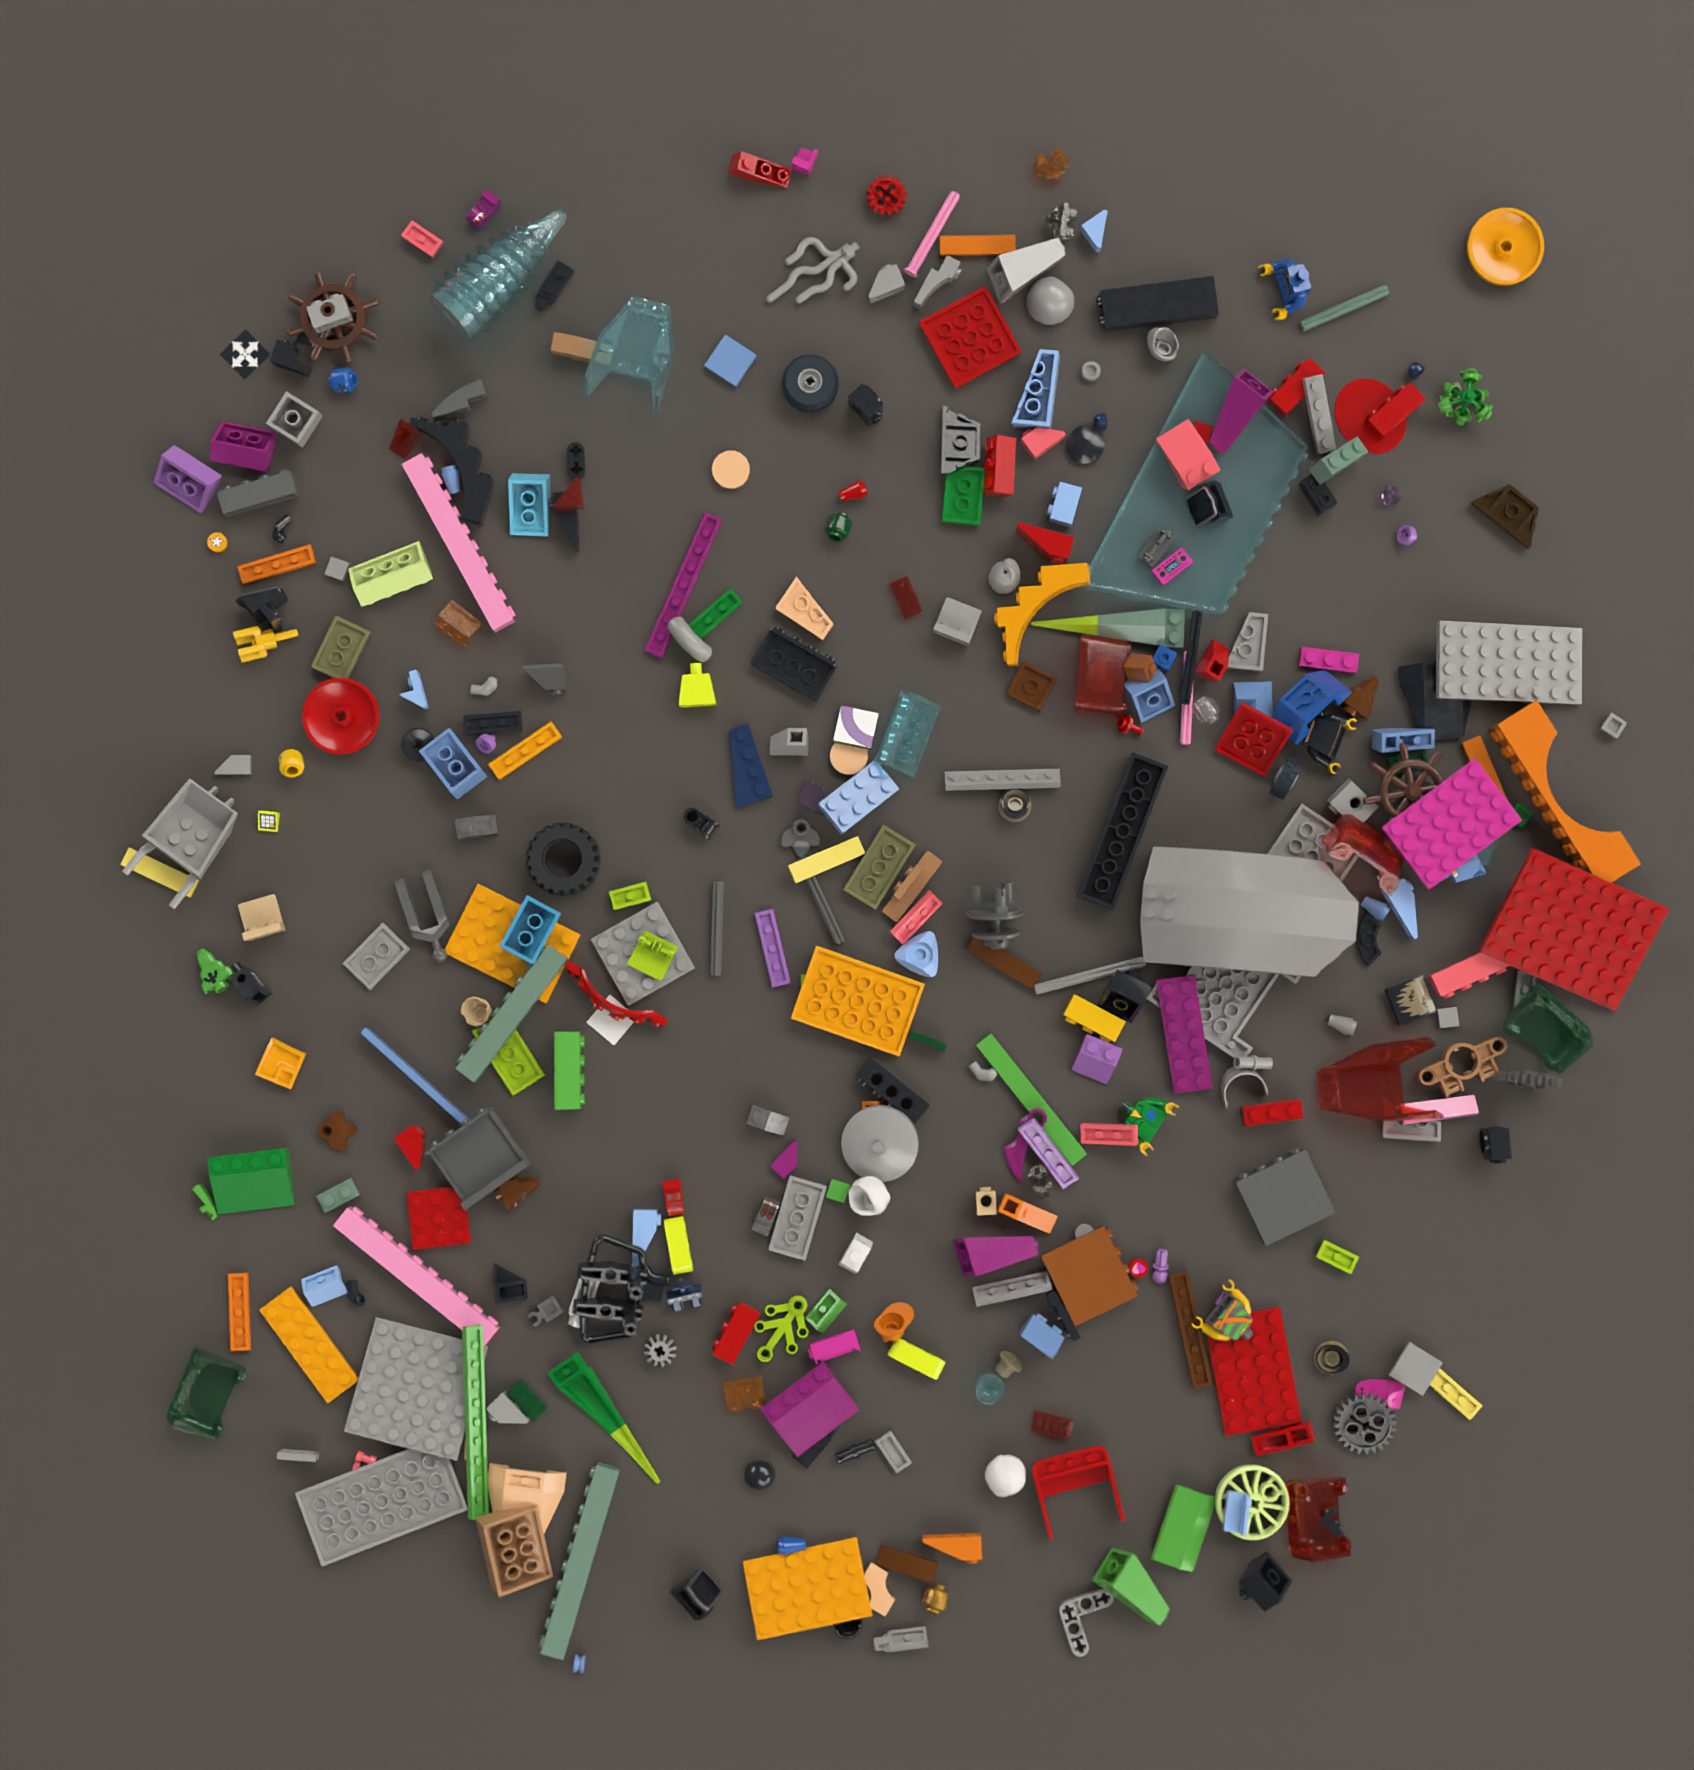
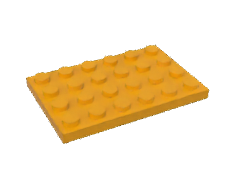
M477 884L445 948L447 954L516 988L514 984L520 977L524 978L527 974L526 968L530 963L499 946L521 905ZM556 923L544 946L552 945L570 958L581 935ZM565 965L538 1000L547 1004Z
M816 946L791 1019L900 1057L925 984Z
M857 1537L808 1547L806 1550L785 1556L783 1554H775L743 1561L757 1640L873 1616Z

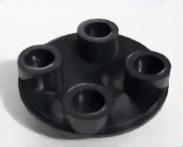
M1080 426L1069 434L1066 443L1067 451L1073 461L1083 464L1092 463L1098 460L1104 451L1103 436L1093 427Z

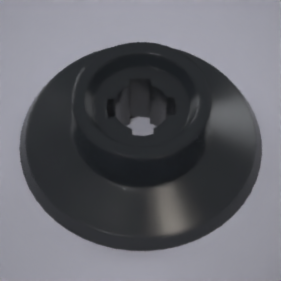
M424 728L410 729L402 738V751L412 761H426L419 750L435 738L430 731ZM416 740L423 742L420 749L414 747Z

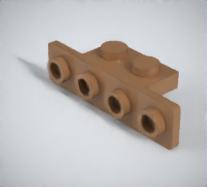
M927 851L914 868L910 866L904 875L907 878L904 882L901 883L899 881L894 887L893 891L895 894L882 912L895 922H898L942 864V861Z

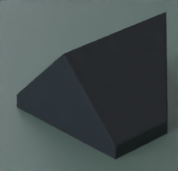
M494 1263L493 1289L495 1304L527 1299L526 1279Z

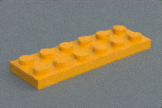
M292 1286L260 1309V1312L327 1403L358 1381L359 1377Z

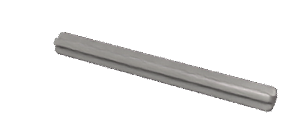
M1142 956L1035 984L1034 990L1036 994H1041L1114 975L1117 969L1125 972L1144 967L1146 962H1144Z

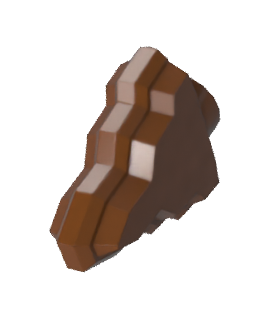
M1372 676L1365 679L1359 686H1352L1349 689L1352 693L1342 702L1344 705L1342 711L1351 718L1359 716L1367 721L1372 714L1373 695L1377 691L1379 679Z
M516 1174L497 1187L494 1193L497 1201H503L506 1210L509 1211L516 1208L517 1203L525 1200L527 1194L534 1192L541 1185V1181L538 1177L527 1176L521 1178Z

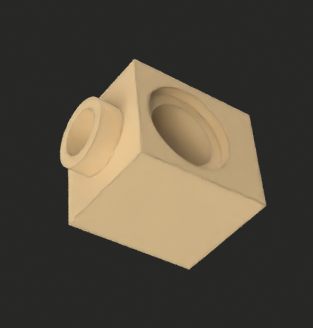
M979 1187V1191H975L976 1214L996 1215L995 1190H991V1187ZM985 1195L991 1198V1203L988 1206H983L980 1202L981 1198Z

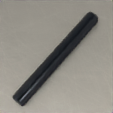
M1200 611L1192 612L1180 704L1189 705L1191 701L1203 615Z

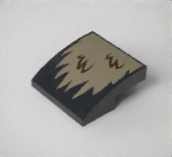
M1423 975L1385 989L1398 1026L1437 1011Z

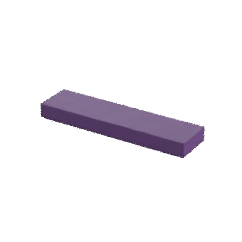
M774 910L755 913V918L772 988L791 984Z
M1034 1117L1018 1127V1131L1063 1189L1079 1179L1077 1173Z

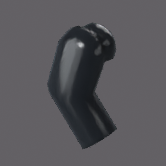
M286 514L274 526L272 537L278 543H283L286 539L283 530L292 522L289 515Z
M348 1280L347 1298L358 1307L365 1305L366 1298L357 1290L358 1280Z

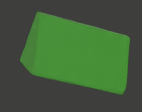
M829 1289L805 1319L816 1330L823 1333L846 1307L847 1303Z

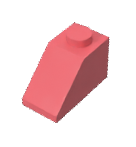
M1039 427L1032 430L1030 428L1022 434L1021 444L1032 459L1035 460L1063 440L1066 434L1064 431Z

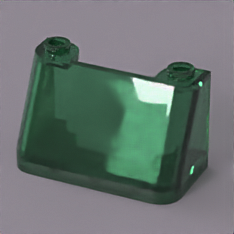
M1535 983L1503 1021V1029L1507 1034H1513L1514 1036L1520 1034L1544 1055L1546 1067L1550 1071L1554 1070L1559 1075L1594 1046L1588 1026L1539 983Z
M194 1348L167 1412V1421L171 1427L217 1441L218 1436H221L224 1430L221 1416L234 1385L244 1381L246 1368L206 1350Z

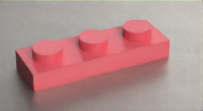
M929 890L895 925L890 933L904 945L943 903Z
M1080 1124L1081 1144L1138 1145L1137 1125Z

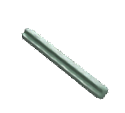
M1383 285L1302 320L1300 322L1303 331H1306L1387 296L1389 290L1386 285Z

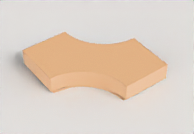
M871 1562L864 1573L866 1584L871 1592L870 1605L873 1610L886 1616L895 1601V1598L888 1592L885 1584L888 1571Z

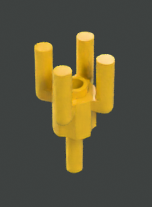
M258 626L233 632L237 645L249 642L253 644V646L238 649L242 663L264 658L267 656V650L278 647L277 641L299 636L297 629L274 634L273 629L261 631Z

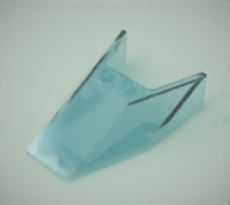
M633 296L598 337L584 377V397H588L609 373L613 372L650 382L654 414L658 415L674 356L670 305Z

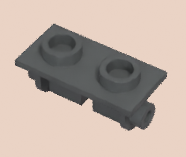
M1160 526L1137 557L1153 568L1175 539L1171 534L1172 532Z

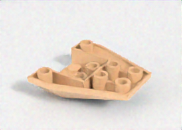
M490 1463L488 1491L492 1512L537 1505L543 1533H545L564 1493L567 1472L547 1470L545 1473L509 1468V1465Z

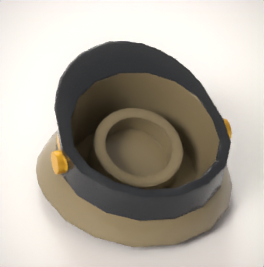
M1008 789L1000 796L998 810L1005 820L1020 822L1026 819L1031 812V799L1023 789Z
M1337 1341L1323 1342L1314 1352V1363L1325 1374L1335 1375L1341 1373L1349 1366L1350 1357L1344 1345Z

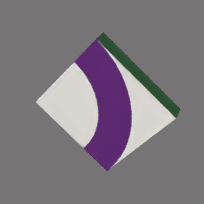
M841 706L833 743L871 750L878 713Z

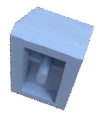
M1107 210L1101 211L1084 223L1080 230L1094 251L1098 253L1102 245Z

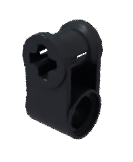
M688 808L684 812L685 822L707 840L711 839L710 835L716 827L720 826V824L696 808ZM691 811L696 812L698 815L697 820L694 822H690L687 819V814Z

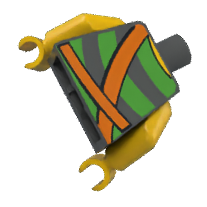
M1227 1280L1231 1284V1288L1227 1289L1222 1284V1289L1232 1294L1227 1293L1205 1320L1207 1324H1204L1200 1317H1195L1201 1321L1200 1326L1191 1324L1194 1328L1203 1329L1202 1332L1215 1340L1227 1341L1232 1338L1236 1341L1240 1336L1247 1340L1253 1334V1331L1249 1328V1325L1253 1322L1250 1316L1249 1300L1238 1289L1234 1288L1232 1280Z

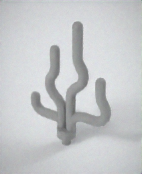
M808 237L802 240L797 250L785 260L786 265H791L797 261L809 245H814L826 259L815 267L801 266L794 269L788 280L766 297V301L771 303L789 290L799 275L818 274L827 267L829 269L826 281L821 285H814L796 297V303L800 304L811 295L828 290L834 281L835 271L841 266L850 277V280L843 286L845 291H849L856 285L857 274L848 261L856 256L854 252L859 249L858 244L854 242L849 246L846 243L836 251H829L817 238Z

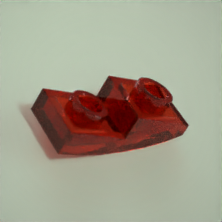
M907 575L889 583L905 619L923 612Z

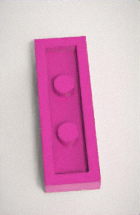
M1301 647L1299 667L1356 674L1359 654Z

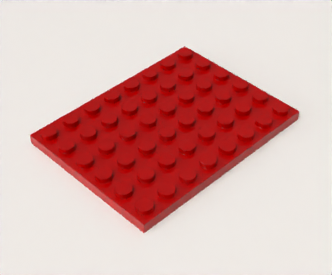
M1531 848L1478 951L1616 1011L1662 925L1669 908L1535 848Z

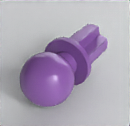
M1158 1249L1156 1251V1259L1153 1264V1268L1156 1270H1154L1152 1278L1159 1284L1164 1283L1168 1278L1166 1272L1169 1267L1167 1264L1168 1252L1165 1249Z

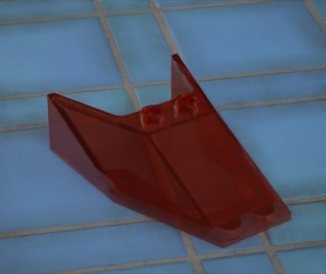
M1429 1037L1373 1044L1317 1071L1320 1109L1375 1121L1444 1118V1114L1437 1110L1427 1111L1407 1107L1403 1099L1401 1064L1435 1047L1436 1042Z

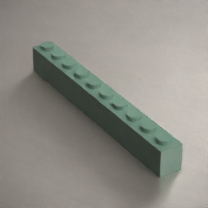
M600 1462L597 1463L596 1467L592 1466L589 1477L593 1479L591 1485H587L584 1496L587 1499L585 1504L581 1503L578 1515L581 1516L579 1523H575L572 1534L576 1536L574 1542L570 1541L567 1553H570L568 1561L564 1560L561 1571L565 1573L563 1579H559L556 1590L559 1593L557 1598H553L550 1609L553 1610L551 1617H547L544 1628L548 1630L546 1636L542 1635L539 1647L542 1650L540 1654L563 1660L565 1657L620 1468Z

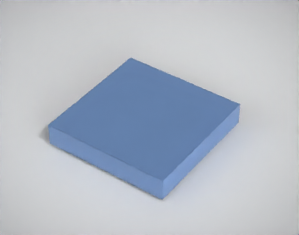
M725 334L704 367L736 388L757 358V355Z

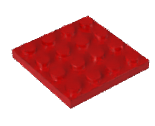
M986 286L919 321L921 329L955 389L1022 354L1018 343Z

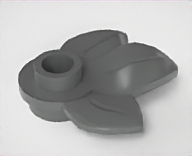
M797 819L793 822L792 828L784 832L781 844L782 847L793 846L796 854L799 857H803L808 852L810 845L819 846L820 839L818 833L811 829L807 820ZM799 825H803L805 827V830L803 832H799L797 830Z

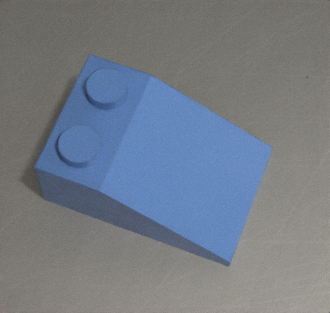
M450 728L419 750L457 800L488 777Z

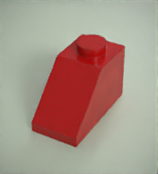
M416 1124L394 1137V1140L415 1170L422 1167L426 1145L424 1137L426 1133L420 1125L417 1127Z

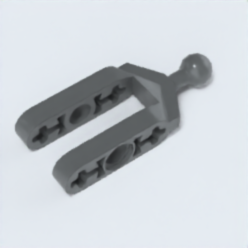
M432 869L422 871V876L439 924L437 926L422 930L405 878L394 882L413 938L431 942L434 949L432 953L433 960L437 963H442L447 959V952L441 948L439 939L451 925Z

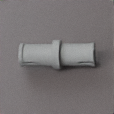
M1250 1055L1249 1057L1235 1056L1233 1064L1235 1068H1249V1070L1253 1071L1257 1069L1270 1070L1273 1066V1061L1270 1057L1263 1058L1256 1055Z

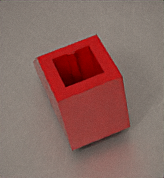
M1212 639L1195 673L1209 682L1220 681L1228 667L1229 649L1215 639Z

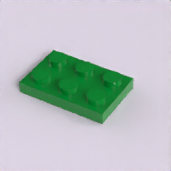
M965 467L946 475L943 523L980 526L985 468Z

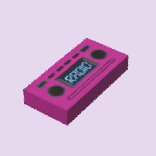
M1181 547L1151 572L1161 585L1164 586L1190 566L1193 561Z

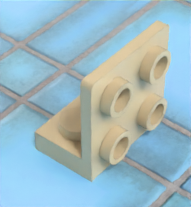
M275 894L238 904L245 932L242 933L244 941H252L286 931Z

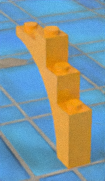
M1087 563L1041 566V572H1038V581L1042 585L1019 587V592L1016 593V601L1020 606L997 608V613L994 614L995 624H998L1000 629L1006 630L1003 631V642L1006 643L1003 657L1007 665L1010 667L1018 666V654L1022 636L1031 619L1043 605L1064 591L1090 585V567Z

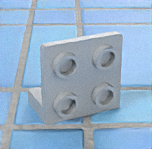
M947 597L934 626L933 633L969 646L982 611Z

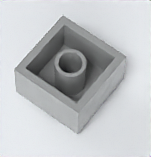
M286 391L266 424L272 430L303 448L323 416L319 411Z

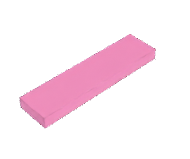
M1475 1095L1399 1105L1403 1125L1474 1116L1479 1113Z

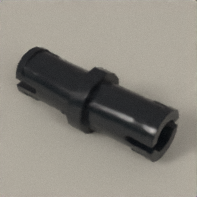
M872 1438L857 1445L852 1444L850 1448L837 1452L836 1457L839 1459V1464L841 1465L855 1458L859 1459L863 1454L876 1450L875 1444L872 1443Z

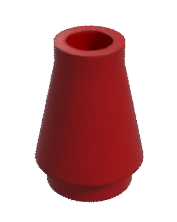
M857 480L839 491L842 502L865 498L866 495H869L864 480L860 482Z

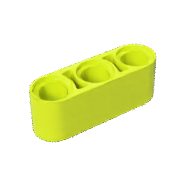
M684 1217L664 1219L673 1274L692 1272L693 1265Z
M901 1338L894 1340L887 1354L936 1380L946 1363L944 1360Z

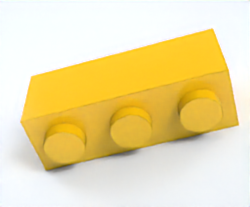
M1075 994L1070 999L1063 1013L1066 1017L1065 1021L1073 1025L1076 1022L1083 1026L1082 1030L1090 1034L1093 1032L1099 1034V1039L1107 1043L1116 1041L1126 1022Z

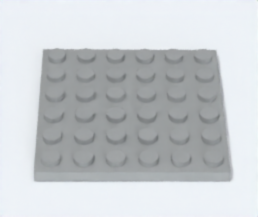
M376 1317L344 1432L457 1461L465 1435L463 1339ZM489 1346L484 1347V1362Z

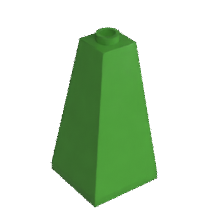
M1111 1548L1092 1581L1149 1623L1160 1626L1170 1610L1133 1553Z

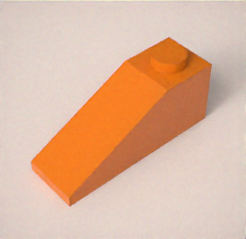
M980 1533L922 1535L923 1543L962 1561L966 1560V1563H978V1560H982Z

